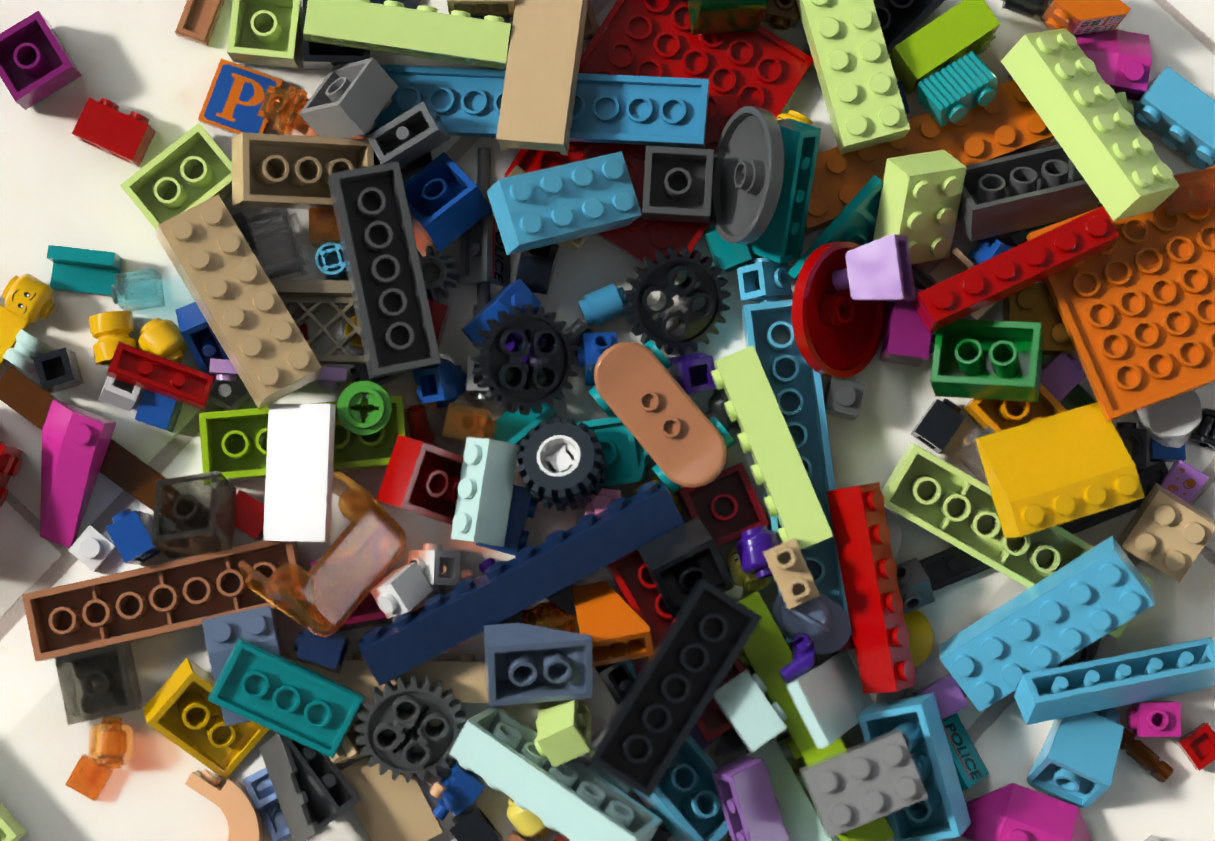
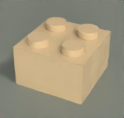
M1155 483L1119 536V542L1122 548L1180 583L1214 534L1215 519L1158 483Z

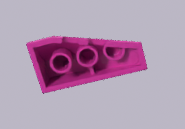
M1122 30L1075 35L1081 50L1086 57L1094 62L1099 75L1106 84L1114 89L1115 93L1125 92L1127 99L1138 100L1147 91L1152 62L1149 35Z
M53 399L42 429L40 537L70 548L74 544L117 422L57 399Z

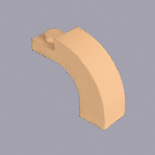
M204 769L203 772L197 770L191 773L185 785L212 801L222 810L229 828L227 841H264L262 816L256 810L246 787L239 780L232 777L222 786L219 784L222 779L207 769Z

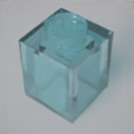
M155 268L114 274L115 284L111 285L112 299L114 304H118L122 310L135 311L165 306L161 273Z

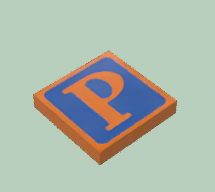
M221 58L198 120L201 123L235 135H239L242 132L265 134L284 81Z

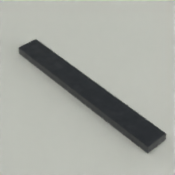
M1164 461L1146 468V470L1137 472L1145 498L1155 483L1161 485L1168 473ZM1145 498L1065 522L1058 526L1072 534H1076L1139 508ZM955 546L919 560L930 580L932 591L992 568Z

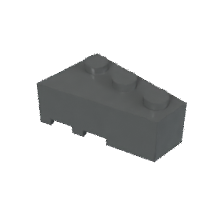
M276 733L259 747L293 841H306L361 800L338 766L332 763L329 756L279 733Z

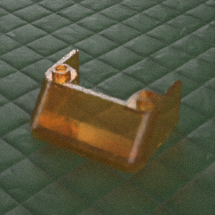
M334 467L332 492L340 497L338 501L340 512L351 523L309 572H306L297 565L285 564L276 569L267 578L243 560L238 564L248 588L320 637L334 634L402 555L407 546L404 530L373 495Z

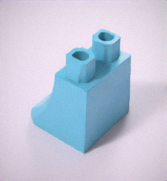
M1115 708L1099 710L1098 714L1089 712L1055 719L1027 775L1028 784L1079 808L1089 807L1111 786L1124 726L1119 725L1120 711Z

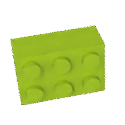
M963 0L894 46L889 57L895 77L898 81L902 80L904 90L910 95L918 90V83L920 81H924L931 74H935L937 71H941L942 68H946L948 64L963 58L970 51H974L978 56L991 46L989 43L996 38L994 33L1000 26V22L984 0Z

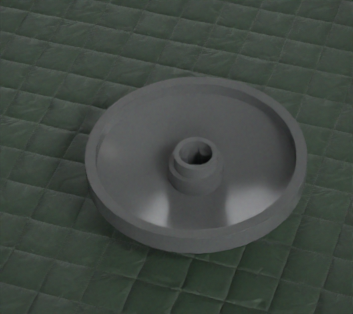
M745 106L736 111L724 127L715 150L711 214L717 232L722 239L729 243L746 245L757 240L770 223L778 203L784 171V146L779 124L774 115L767 109Z

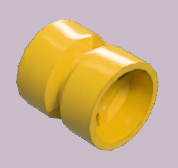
M111 311L88 318L90 333L93 338L99 340L93 345L96 365H110L118 342L138 348L137 340L129 337L134 332V320L131 311Z

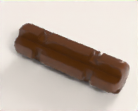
M1124 728L1120 748L1126 749V754L1146 771L1150 770V774L1155 779L1165 782L1173 773V768L1165 761H1160V757L1141 740H1135V735Z

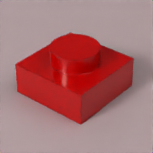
M1202 723L1176 741L1196 770L1200 771L1215 760V733L1208 723Z

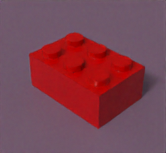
M398 434L376 500L452 525L463 456Z

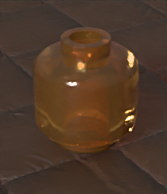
M104 717L101 719V723L90 728L88 756L90 760L96 762V767L104 769L124 767V762L132 758L133 729L129 725L123 724L122 718Z

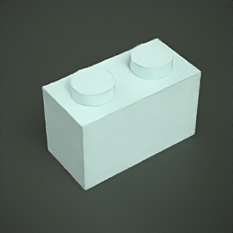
M745 670L719 688L712 698L748 751L752 753L787 728L783 723L787 720V717L777 702L769 703L763 694L767 691V688L756 673L750 675Z

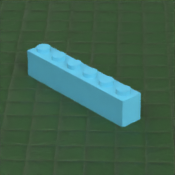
M1209 637L1026 673L1021 677L1014 698L1026 725L1213 688L1215 686V644L1212 638Z

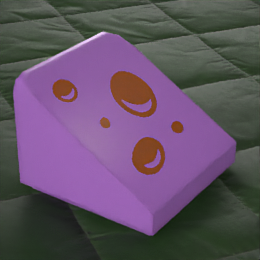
M1177 460L1173 462L1161 486L1191 503L1209 477L1187 463Z

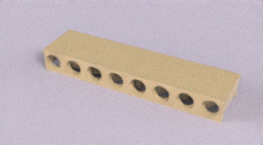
M516 0L496 136L501 150L508 151V148L557 151L561 155H568L588 0Z

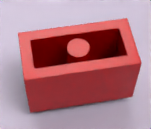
M88 98L72 134L81 142L139 167L156 133L148 124L149 119L134 111H131L130 115L118 111L119 105L108 99L101 98L98 102Z

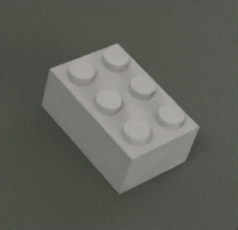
M896 729L799 768L825 834L829 838L928 798L901 731Z

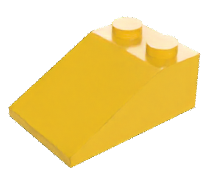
M186 658L142 708L146 722L226 780L269 729L253 721L226 727L221 707L208 701V696L215 685L213 676L189 658Z

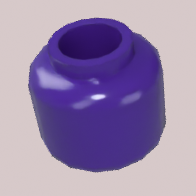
M767 526L755 527L742 532V538L737 541L736 549L743 571L746 574H756L757 579L773 576L763 552L781 544L777 532L768 530Z

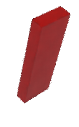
M118 342L106 376L204 410L216 378L213 375Z

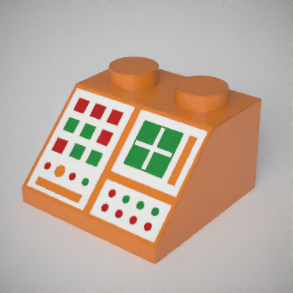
M1053 0L1040 19L1045 22V27L1048 30L1066 28L1075 36L1114 30L1131 8L1120 0Z

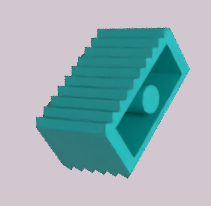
M970 51L968 55L965 54L963 58L948 64L946 68H942L941 71L931 74L929 78L926 77L924 81L918 83V101L927 110L928 114L934 118L939 127L949 122H959L969 110L978 105L985 106L989 104L997 94L996 75L974 51Z

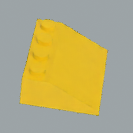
M1098 402L975 439L1004 538L1021 537L1145 498L1135 463L1112 421L1106 422Z

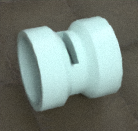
M20 329L15 337L16 343L14 348H8L3 358L32 375L36 369L33 357L45 354L50 346Z

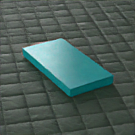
M240 636L208 696V701L331 758H334L364 700L363 694Z

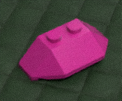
M1010 783L966 803L971 824L961 837L971 841H1092L1077 806L1015 783Z

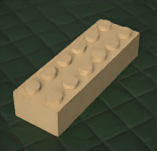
M219 194L158 224L157 239L259 410L319 378L322 366Z

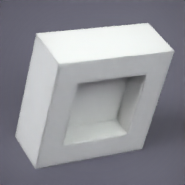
M89 525L68 551L91 571L97 572L116 550V546L96 527Z

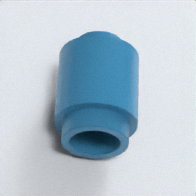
M613 283L584 295L585 299L578 301L588 326L592 324L599 326L626 314V311L622 309V305L629 301L622 294V291H624L623 287L616 289Z

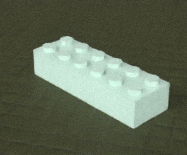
M490 707L466 721L449 754L458 760L461 767L474 771L484 778L488 786L502 791L511 797L519 808L529 810L538 816L546 827L559 831L569 838L570 841H651L662 822L661 818L576 759L553 768L547 757H541L536 749L534 740L537 738V732L501 707Z

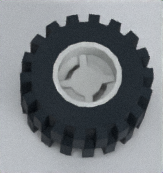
M560 417L553 418V423L548 425L546 421L539 423L540 429L536 431L532 428L527 432L529 440L522 439L520 447L523 452H517L518 471L528 493L531 494L537 503L541 501L547 509H551L555 505L557 511L565 512V506H570L572 511L579 509L578 503L582 501L585 505L589 504L592 501L590 495L593 493L598 496L601 492L599 483L605 484L606 481L605 470H607V462L596 434L593 430L589 431L587 425L582 422L576 425L575 419L567 418L566 422H562Z

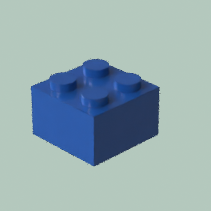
M445 152L403 183L411 221L439 251L443 250L492 211L478 186Z

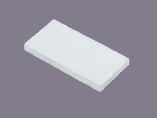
M269 404L263 541L330 542L336 405Z

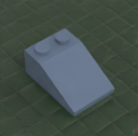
M270 605L202 620L207 653L215 683L239 636L284 657L276 613ZM221 707L226 727L251 722V720Z
M522 623L484 625L485 675L489 707L593 698L591 635Z

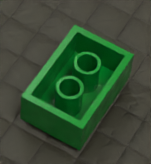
M959 319L936 330L930 379L935 396L1038 402L1045 340L1042 324L1039 322Z

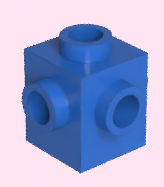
M616 332L583 333L582 347L576 350V358L580 359V362L576 363L577 367H583L585 386L595 385V365L598 358L607 348L618 343Z

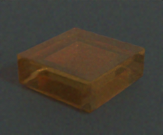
M83 754L65 785L89 799L97 801L114 770Z

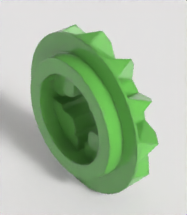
M371 381L352 383L343 390L337 402V414L342 425L350 432L362 436L378 433L388 424L392 412L388 393L380 385ZM364 394H366L369 405L379 408V410H374V412H368L365 423H363L360 412L350 409V407L362 404Z

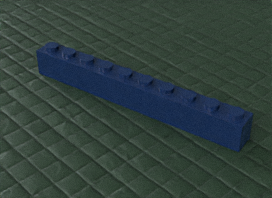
M661 480L645 483L637 489L636 494L626 499L621 497L613 500L607 505L606 510L596 515L591 513L581 517L574 527L566 531L557 530L546 537L545 542L536 547L527 546L519 550L515 554V558L504 564L503 562H497L489 566L485 570V574L476 579L467 578L455 585V590L444 596L441 594L434 595L424 602L423 607L413 612L409 611L396 616L393 619V623L383 628L374 627L363 634V639L359 640L358 643L360 653L379 686L483 632L484 625H496L685 524L664 483Z

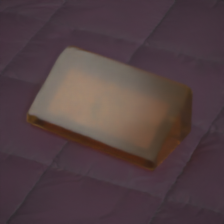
M1215 167L1173 175L1180 186L1162 202L1166 217L1214 208Z

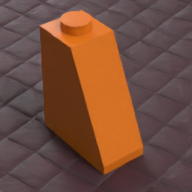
M606 581L572 587L580 634L591 635L592 667L651 656L654 650L649 626Z

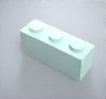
M467 437L451 539L504 547L517 466V452H519L520 445L492 439Z

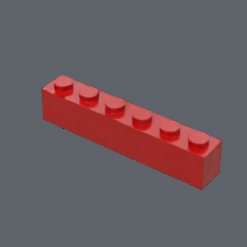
M1101 206L918 292L913 304L927 331L931 333L1111 248L1119 234L1106 210Z
M875 482L827 491L863 694L897 692L915 686V666L912 663L909 633L904 620L903 600L898 587L897 566L893 559L890 543L891 534L887 526L884 496L881 492L880 483Z

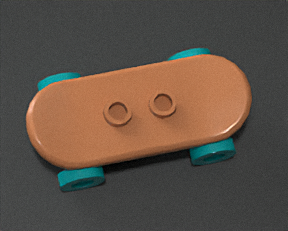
M651 340L644 345L635 342L614 344L607 348L598 358L594 368L595 386L588 391L609 417L614 413L655 461L656 465L652 467L653 471L672 494L677 492L681 488L680 486L697 488L714 481L725 466L727 458L726 447L730 448L736 441L715 416L710 420L705 416L667 370L672 366L671 363Z

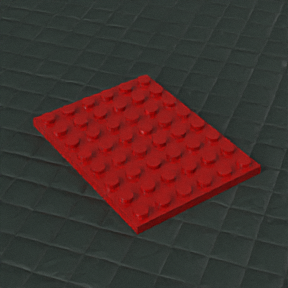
M617 0L582 53L579 73L709 79L705 148L698 149H714L715 154L724 127L733 114L742 107L764 108L769 110L776 118L782 112L813 63V58L759 25L757 32L692 35L687 0ZM569 141L568 155H561L557 151L520 149L504 176L506 178L516 165L524 172L529 173L622 151L642 213L646 146L654 145ZM711 212L708 224L642 220L641 215L629 226L597 233L596 235L645 265L643 261L644 256L653 262L656 260L655 250L658 249L664 256H667L668 246H672L677 254H679L681 247L685 246L689 249L690 256L713 219Z

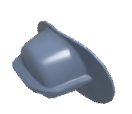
M780 593L775 599L772 612L773 619L779 630L786 637L793 640L800 633L808 634L815 643V653L831 654L840 650L847 643L851 633L850 619L847 612L838 603L819 593V597L788 610Z

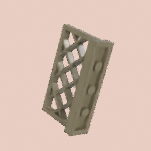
M269 279L286 308L290 305H299L305 312L295 321L298 328L309 318L320 328L307 341L310 348L325 334L336 345L326 355L316 354L311 348L320 364L366 365L364 355H350L344 348L357 335L360 336L358 326L346 316L354 309L349 280ZM304 305L312 307L308 310ZM322 306H332L338 314L323 326L313 314ZM338 306L346 307L343 310H341ZM344 319L354 330L341 342H338L329 330L340 320ZM339 351H342L344 355H336V354H337Z

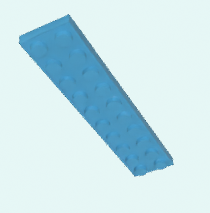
M379 64L398 85V88L391 97V104L384 111L380 112L374 120V131L424 101L436 110L449 136L496 138L506 70ZM579 73L570 141L705 148L709 79Z

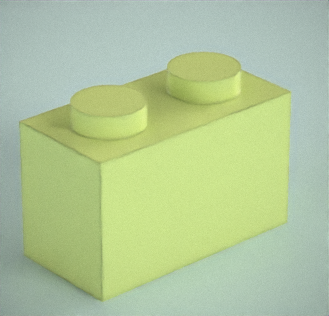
M582 699L543 702L539 704L538 719L536 720L537 738H535L534 742L541 757H547L553 768L590 752L591 712Z

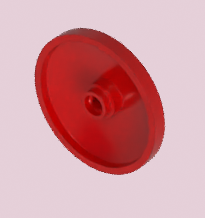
M829 242L812 252L799 272L793 293L792 325L799 351L806 363L814 371L827 377L846 378L864 370L877 353L886 326L887 301L852 300L850 288L837 291L833 286L832 272L847 268L846 252L861 246L853 242Z

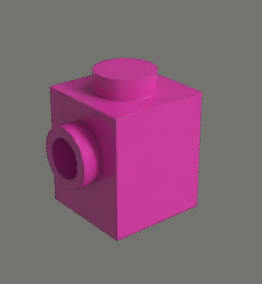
M1144 701L1132 704V709L1127 710V726L1129 729H1132V734L1139 737H1181L1180 702Z

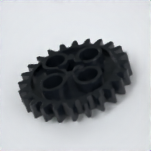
M668 246L667 256H664L657 249L655 250L656 260L652 262L644 256L643 261L646 267L644 269L637 266L633 267L638 277L636 279H626L632 286V290L622 291V294L630 299V302L622 305V309L632 312L625 318V321L629 325L636 324L631 332L635 336L642 334L640 341L643 344L651 340L659 350L663 346L664 352L668 355L672 354L674 347H676L681 355H684L686 345H689L694 351H698V340H702L708 345L709 339L707 334L709 332L716 335L719 334L714 325L716 322L726 323L720 312L730 310V307L722 302V299L730 297L731 293L721 289L728 283V280L724 277H717L722 269L717 265L711 267L713 260L710 257L706 256L701 260L702 253L697 249L689 256V249L685 246H682L679 254H677L672 246ZM686 270L687 277L685 281L675 285L674 277L677 272ZM696 282H700V286L694 288ZM653 291H660L658 302L648 305V295ZM676 295L679 296L678 299L680 301L677 306L674 305V300L672 299ZM705 296L704 306L699 310H693V303L696 298ZM659 313L657 319L654 320L652 318L653 315ZM672 317H678V326L673 330L667 331V321Z
M523 304L521 311L518 306H509V314L505 310L497 311L499 322L495 319L486 320L490 327L489 331H478L480 336L484 338L483 343H473V346L480 350V355L471 357V360L480 362V367L472 371V373L483 376L477 387L489 388L485 398L494 399L497 397L495 407L503 408L507 405V412L516 413L519 408L521 415H529L530 409L533 413L540 414L543 409L542 404L546 408L552 409L554 408L552 398L557 400L565 399L561 391L562 388H573L567 379L568 376H578V373L571 369V364L579 363L580 359L571 357V352L579 347L578 345H569L568 340L573 337L574 333L562 332L567 322L557 321L554 323L556 318L555 312H548L544 315L545 309L543 306H536L533 310L531 304ZM526 329L528 330L527 336L524 334ZM509 334H512L515 339V345L511 351L505 345L506 337ZM540 335H544L547 342L543 351H540L537 345ZM529 356V363H522V357ZM508 368H511L514 372V380L510 385L506 383L504 377ZM542 368L546 374V379L542 385H539L537 373ZM525 383L527 385L526 390L523 389Z

